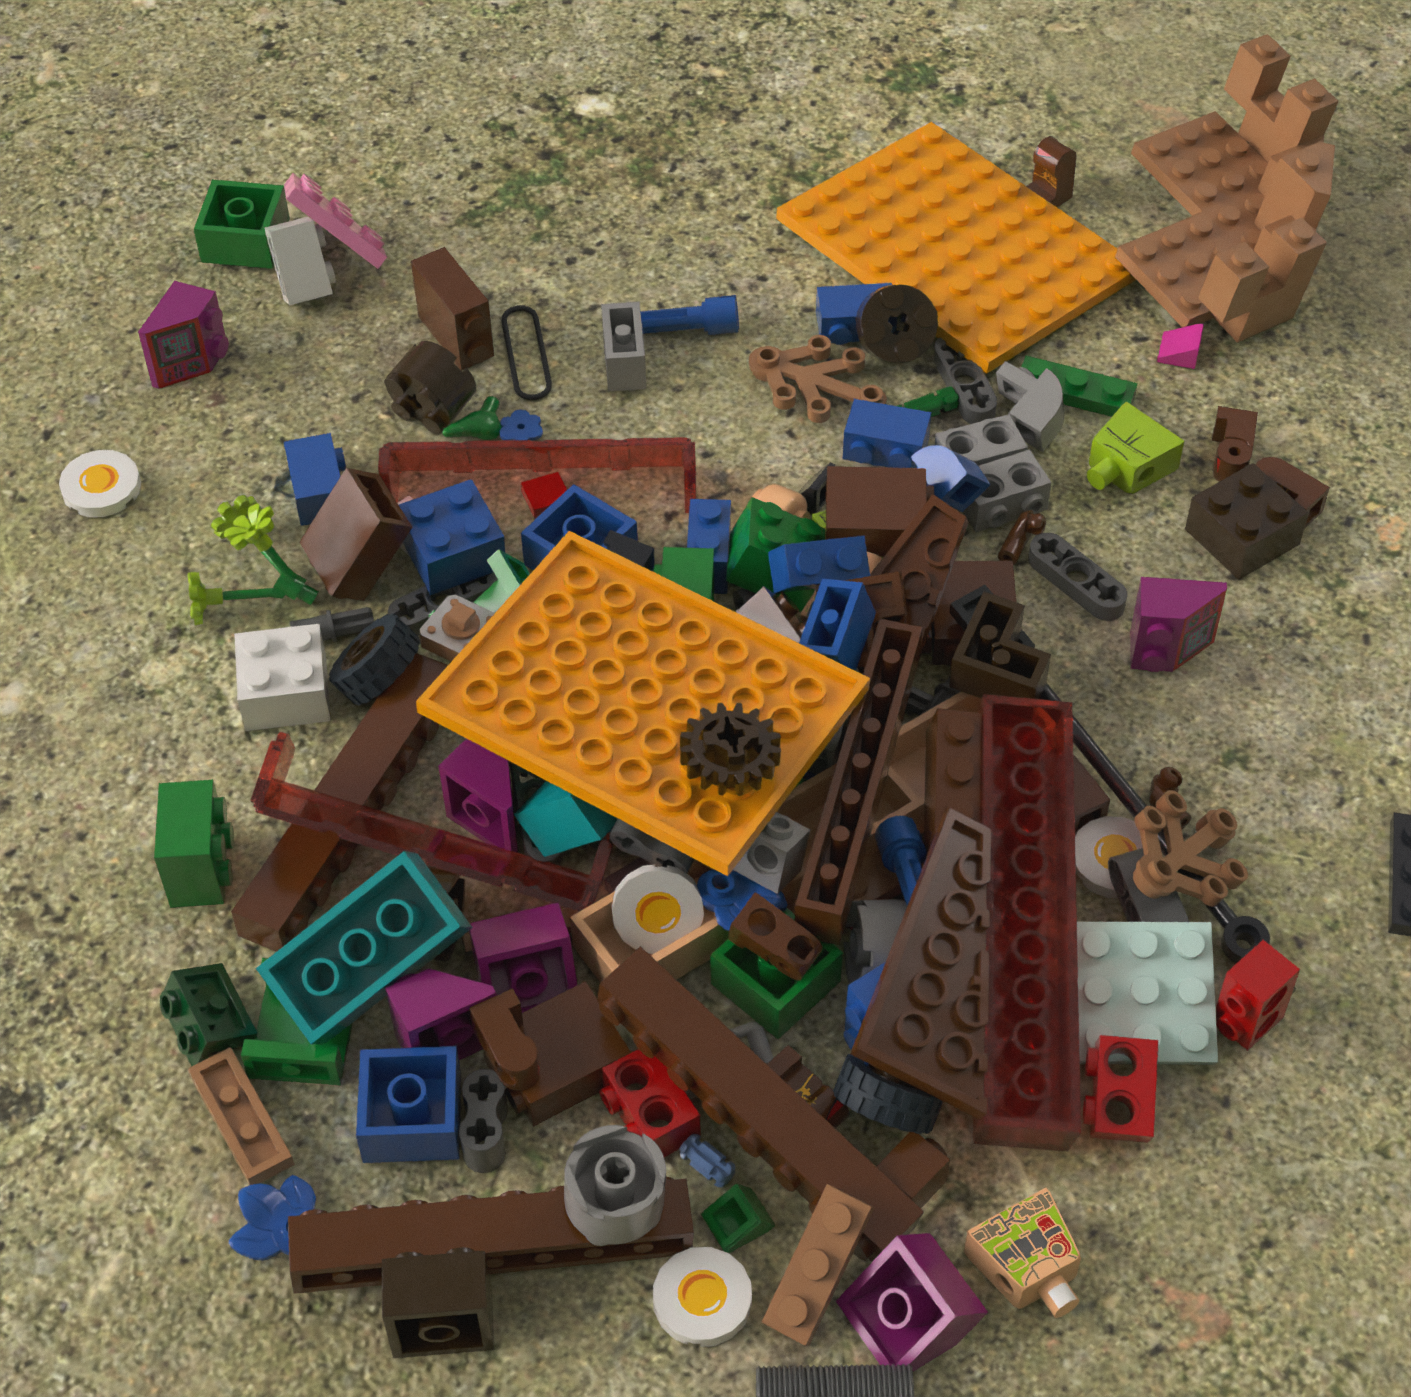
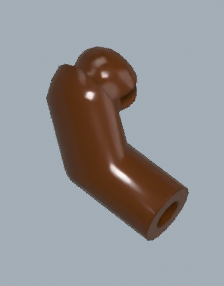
M1029 510L1019 515L998 553L999 561H1013V565L1017 563L1031 534L1039 535L1044 532L1046 518L1043 514H1034L1033 510Z

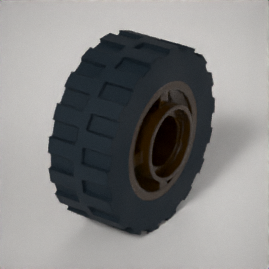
M395 613L386 614L362 630L342 651L339 658L333 664L332 670H330L329 681L354 705L358 706L362 703H367L392 685L405 671V668L412 662L414 655L418 652L421 640Z
M847 1054L833 1089V1095L855 1112L886 1126L916 1134H929L930 1131L932 1132L944 1102L851 1054Z

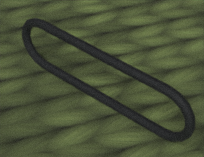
M525 305L510 307L503 313L501 323L514 390L523 399L538 400L548 395L552 389L539 317L531 307ZM516 311L528 312L534 320L546 380V388L538 394L524 393L519 387L507 324V317Z

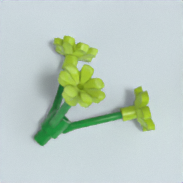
M246 495L238 496L234 501V506H231L228 502L220 504L217 511L222 517L214 519L211 523L214 534L221 539L227 538L230 544L237 550L243 549L248 543L254 544L281 575L273 588L222 592V588L205 589V585L200 580L199 572H188L190 600H193L190 607V617L194 619V625L203 624V612L207 609V605L223 604V600L268 597L283 599L284 596H287L292 600H295L297 597L311 605L319 591L305 584L307 579L293 572L272 547L273 541L267 535L275 526L271 519L274 515L271 506L262 509L253 496L247 498Z

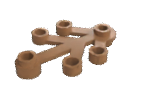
M824 335L812 336L808 340L807 346L784 351L776 347L764 346L755 349L749 356L750 370L757 379L768 382L773 393V404L776 408L787 410L794 407L796 403V389L792 385L786 384L783 376L796 381L807 405V416L812 422H826L831 415V403L827 398L820 396L818 389L851 402L854 399L881 404L887 403L885 393L876 385H866L861 389L829 377L846 372H861L865 367V353L859 348H848L843 352L842 358L804 367L794 364L809 359L817 361L827 359L831 352V341Z
M1168 790L1156 801V808L1146 806L1134 818L1135 825L1140 831L1144 856L1136 863V869L1133 872L1134 883L1149 898L1157 899L1161 896H1169L1172 892L1177 891L1198 898L1208 906H1216L1227 896V888L1236 889L1247 880V869L1240 861L1234 858H1229L1223 864H1219L1197 855L1208 846L1214 849H1221L1235 836L1237 821L1225 809L1210 810L1196 823L1197 832L1184 841L1179 817L1187 810V804L1179 793ZM1162 829L1164 830L1168 855L1164 858L1157 834ZM1181 868L1205 878L1200 882L1179 874L1177 871Z

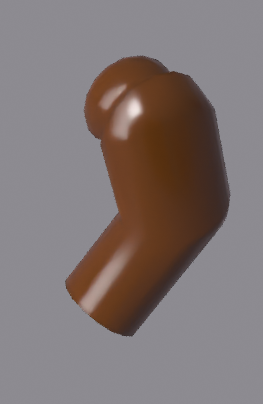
M1164 767L1159 775L1157 774L1153 777L1149 793L1150 806L1156 808V801L1168 790L1178 793V786L1181 785L1183 778L1177 769ZM1187 811L1179 817L1182 829L1191 820V815Z

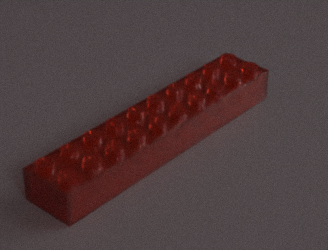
M983 694L976 713H982L981 824L991 829L990 882L987 884L986 910L990 911V927L986 930V951L989 952L988 1024L985 1025L984 1053L988 1054V1072L984 1074V1097H987V1115L980 1120L973 1117V1144L1068 1152L1081 1134L1072 702Z

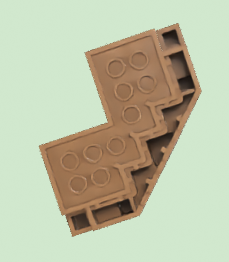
M1268 34L1240 44L1224 90L1246 110L1238 133L1214 111L1134 143L1131 154L1192 216L1120 245L1115 255V258L1181 327L1201 324L1214 318L1237 343L1293 319L1327 244L1316 232V228L1331 196L1335 145L1324 143V134L1336 109L1338 100L1315 78L1287 89L1285 96H1283L1278 91V87L1291 56Z

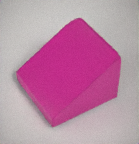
M1195 324L1163 332L1157 362L1195 369L1204 324Z

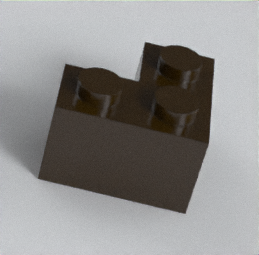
M985 591L983 592L952 658L950 688L1032 716L1047 682L1051 654L1017 642L1021 635L1025 605Z

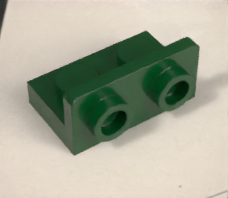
M223 963L171 972L166 987L160 995V1009L163 1016L169 1019L177 1035L179 1050L187 1056L191 1067L208 1059L212 1052L223 1051L229 1047L232 1049L243 1047L244 1039H256L258 1033Z

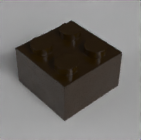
M1252 463L1193 496L1185 530L1240 580L1300 545L1309 512L1259 467Z
M459 1247L447 1251L446 1254L423 1255L419 1252H404L398 1254L395 1258L382 1259V1318L393 1359L494 1350L493 1300L485 1250L474 1251L471 1248Z

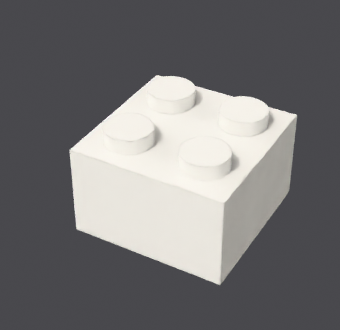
M320 624L234 634L237 700L245 731L331 721L326 653Z

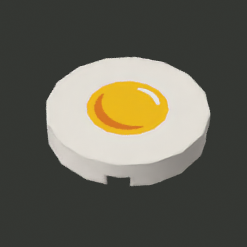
M96 450L82 454L71 461L61 473L59 486L65 505L70 509L72 507L78 510L80 515L86 517H106L121 512L127 508L126 503L132 497L133 500L137 498L141 488V479L135 462L126 454L114 450Z
M1105 816L1089 821L1078 830L1070 851L1071 868L1075 876L1077 873L1083 880L1082 884L1091 892L1107 898H1118L1110 879L1108 861L1110 857L1143 848L1140 831L1137 829L1135 822L1125 817Z
M655 864L646 865L627 874L616 887L612 903L613 923L621 939L635 950L641 946L649 954L658 952L700 927L704 917L703 901L693 878L681 869L667 865V868L662 866L655 867Z
M692 1247L673 1255L660 1268L653 1284L654 1312L661 1327L676 1341L687 1345L688 1342L701 1344V1347L716 1346L732 1339L745 1326L752 1306L751 1281L744 1266L729 1253L713 1247Z

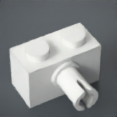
M304 217L264 228L283 299L289 306L333 294L330 284L336 283L331 262H324L321 247L326 246V241L321 225H315L311 218Z

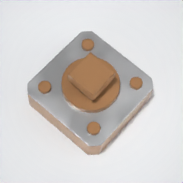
M447 596L419 629L421 648L452 662L495 613L460 596Z

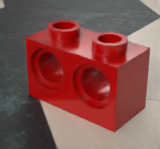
M1264 940L1226 973L1216 1005V1025L1219 1031L1227 1039L1236 1041L1247 1051L1284 1018L1300 972L1296 965Z
M1100 1035L1095 1042V1048H1087L1085 1076L1093 1077L1092 1096L1085 1095L1083 1124L1091 1125L1090 1138L1148 1143L1154 1137L1158 1040ZM1116 1053L1127 1056L1133 1065L1132 1074L1118 1076L1113 1073L1108 1065L1109 1056ZM1111 1101L1124 1103L1130 1111L1129 1123L1118 1125L1111 1122L1106 1115L1107 1103Z
M637 1049L602 1068L603 1088L599 1090L600 1097L611 1115L619 1114L625 1123L624 1127H627V1131L640 1136L643 1133L650 1137L658 1145L663 1156L666 1157L679 1150L683 1142L690 1135L698 1134L701 1136L700 1114L685 1091L680 1089L670 1079L667 1073L668 1068L655 1056L649 1058ZM635 1083L645 1086L640 1090H629L626 1088L628 1085ZM655 1120H665L669 1122V1124L664 1127H653L649 1125L651 1122Z

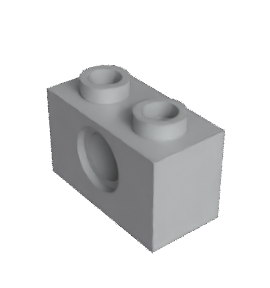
M640 302L601 304L608 392L646 389L645 350Z

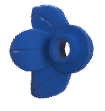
M712 869L703 873L697 882L703 906L715 913L717 923L727 931L730 930L731 923L755 892L779 910L785 911L787 909V901L782 891L776 894L732 870L729 876H726Z
M291 1175L281 1185L280 1190L271 1185L261 1183L249 1185L239 1190V1206L248 1223L229 1239V1245L237 1253L253 1260H268L281 1252L289 1255L288 1216H298L305 1211L315 1209L316 1196L311 1185L305 1180Z

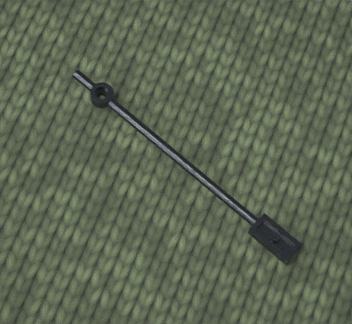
M986 585L950 603L949 613L964 632L983 592L993 594ZM1021 629V635L1017 642L1035 648V644ZM1046 682L1039 701L1061 722L1060 727L1135 818L1147 805ZM1162 829L1157 834L1161 852L1166 856L1168 851L1164 830ZM1181 868L1177 871L1179 874L1200 882L1205 878ZM1224 899L1216 906H1208L1203 903L1224 928L1221 937V948L1225 956L1232 962L1237 964L1262 940L1270 944L1269 931L1258 919L1250 916L1238 917ZM1244 940L1250 944L1251 948L1243 949L1238 946L1236 941Z

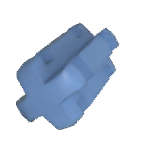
M690 1135L680 1147L681 1158L683 1160L689 1158L691 1160L690 1165L708 1180L715 1179L716 1183L714 1185L723 1188L734 1177L736 1173L735 1164L732 1161L726 1163L724 1161L726 1156L707 1141L701 1143L699 1141L700 1135Z

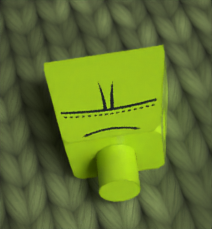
M1125 402L1092 441L1089 457L1091 468L1087 471V479L1098 490L1104 489L1112 482L1124 492L1134 494L1179 468L1185 441L1130 403Z

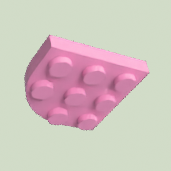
M292 173L284 184L286 200L378 269L387 258L385 250L382 248L384 242L381 240L383 238L369 226L364 225L361 227L351 218L353 216L350 213L351 209L339 199L333 197L329 201L321 195L323 193L320 190L322 187L309 176L303 174L299 178Z

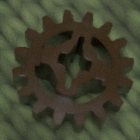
M718 703L717 712L713 714L705 708L700 709V721L689 718L687 720V731L681 732L680 763L687 766V777L694 779L700 776V788L706 790L712 784L717 785L718 795L721 796L726 793L727 788H734L737 795L742 796L744 786L748 784L755 790L761 789L762 777L772 780L775 766L780 765L781 736L780 733L773 732L772 719L760 722V710L757 708L749 714L743 713L742 703H737L733 711H727L723 703Z

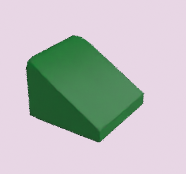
M738 1183L701 1213V1216L723 1251L731 1253L768 1233L776 1226L755 1192L751 1188Z

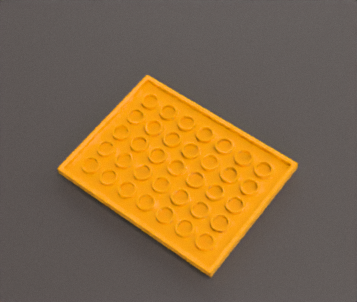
M933 122L926 124L777 207L776 219L862 283L908 285L923 292L930 299L938 314L936 337H941L945 340L946 344L957 353L960 351L965 355L964 358L969 361L972 360L986 374L1136 280L1115 258L1116 247Z
M568 531L417 699L416 706L417 713L714 870L729 876L867 693L870 678ZM718 703H723L727 711H733L737 703H742L743 713L749 714L755 708L759 709V721L772 719L773 732L780 733L781 736L780 765L775 766L773 779L769 780L762 777L761 789L755 790L749 784L745 785L742 796H738L734 788H727L723 796L718 795V786L714 784L706 790L701 789V777L689 779L687 777V766L680 763L681 732L687 731V720L692 718L700 721V709L702 708L709 710L712 714L716 713Z

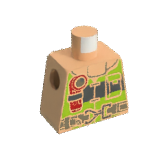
M1047 1188L1040 1190L967 1231L964 1248L965 1255L1014 1307L1022 1309L1042 1298L1053 1316L1059 1318L1072 1311L1078 1305L1080 1300L1068 1282L1077 1276L1081 1261L1080 1253Z

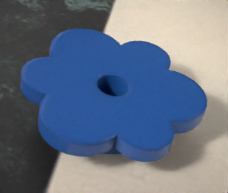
M515 410L512 412L511 417H504L500 421L502 427L500 438L505 442L515 441L518 445H525L529 440H537L543 435L540 417L530 415L526 410Z

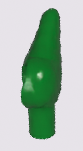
M493 396L486 397L480 410L473 411L444 428L442 431L443 435L447 438L475 437L483 440L496 439L500 436L502 428L496 415L500 405L499 400Z

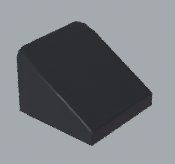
M831 462L811 477L798 492L805 497L807 512L811 516L814 513H818L826 503L827 466H835Z

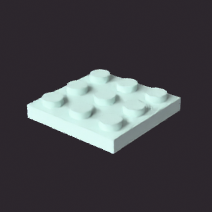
M1071 922L1069 924L1074 1064H1085L1087 1048H1095V1042L1100 1035L1158 1040L1157 1064L1215 1065L1218 1063L1211 922ZM1120 1053L1112 1054L1108 1058V1064H1132L1127 1056Z

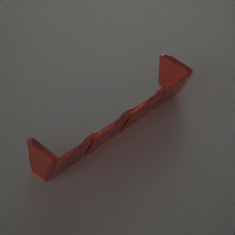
M686 437L627 438L624 440L464 441L462 443L448 441L389 442L383 444V447L379 449L378 473L397 503L399 479L402 471L453 470L454 473H473L474 470L532 469L533 472H551L552 469L611 468L612 471L630 470L632 467L680 466L684 468L685 513H689L690 499H696L695 442H691V439Z
M281 731L276 741L271 740L251 797V802L254 803L253 807H256L255 812L322 833L331 830L337 832V837L393 855L398 856L403 851L417 853L422 859L426 860L425 863L429 866L498 887H502L503 884L514 886L513 890L517 893L553 904L559 903L560 906L576 911H581L592 905L598 898L612 856L613 844H611L609 838L610 832L600 840L590 875L553 863L540 862L527 855L285 782L295 753V746L289 734Z

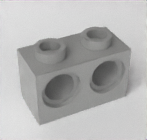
M1009 414L985 419L981 422L958 428H950L935 435V445L949 448L972 460L978 466L1028 450V446Z
M1030 450L979 465V468L991 485L963 513L975 532L999 527L1004 523L1018 519L1021 513L1033 510L1034 514L1040 513L1048 509L1052 482Z
M776 812L733 870L778 894L802 869L810 829Z

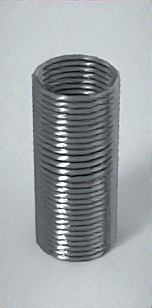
M841 1364L839 1367L837 1365L834 1367L832 1365L829 1367L827 1365L824 1367L821 1365L818 1367L807 1365L805 1368L802 1365L798 1367L795 1365L793 1367L790 1365L788 1367L785 1365L781 1367L779 1365L777 1368L775 1366L772 1368L770 1366L767 1368L765 1366L762 1368L758 1366L756 1368V1397H914L913 1371L910 1364H902L901 1366L899 1364L896 1366L894 1364L891 1366L889 1364L886 1366L884 1364L881 1366L878 1364L876 1366L873 1364L871 1366L868 1364L865 1366L863 1364L860 1366L857 1364L855 1366L852 1364L850 1366L847 1364L843 1366Z

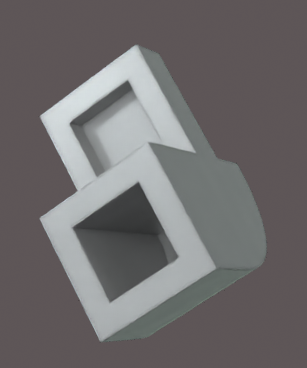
M1005 361L996 372L999 394L1016 403L1009 412V415L1024 441L1043 452L1058 435L1064 423L1061 384L1058 378L1047 368L1036 379L1026 368H1017Z

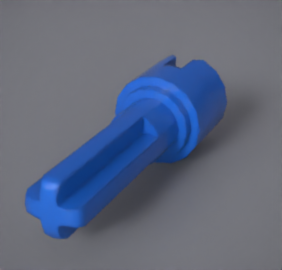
M736 295L705 298V302H702V306L640 311L643 334L704 328V332H708V335L739 332Z
M894 816L880 823L875 832V840L884 866L889 871L896 873L906 905L908 906L923 867L922 863L926 859L927 851L920 831L917 830L913 819L907 816Z

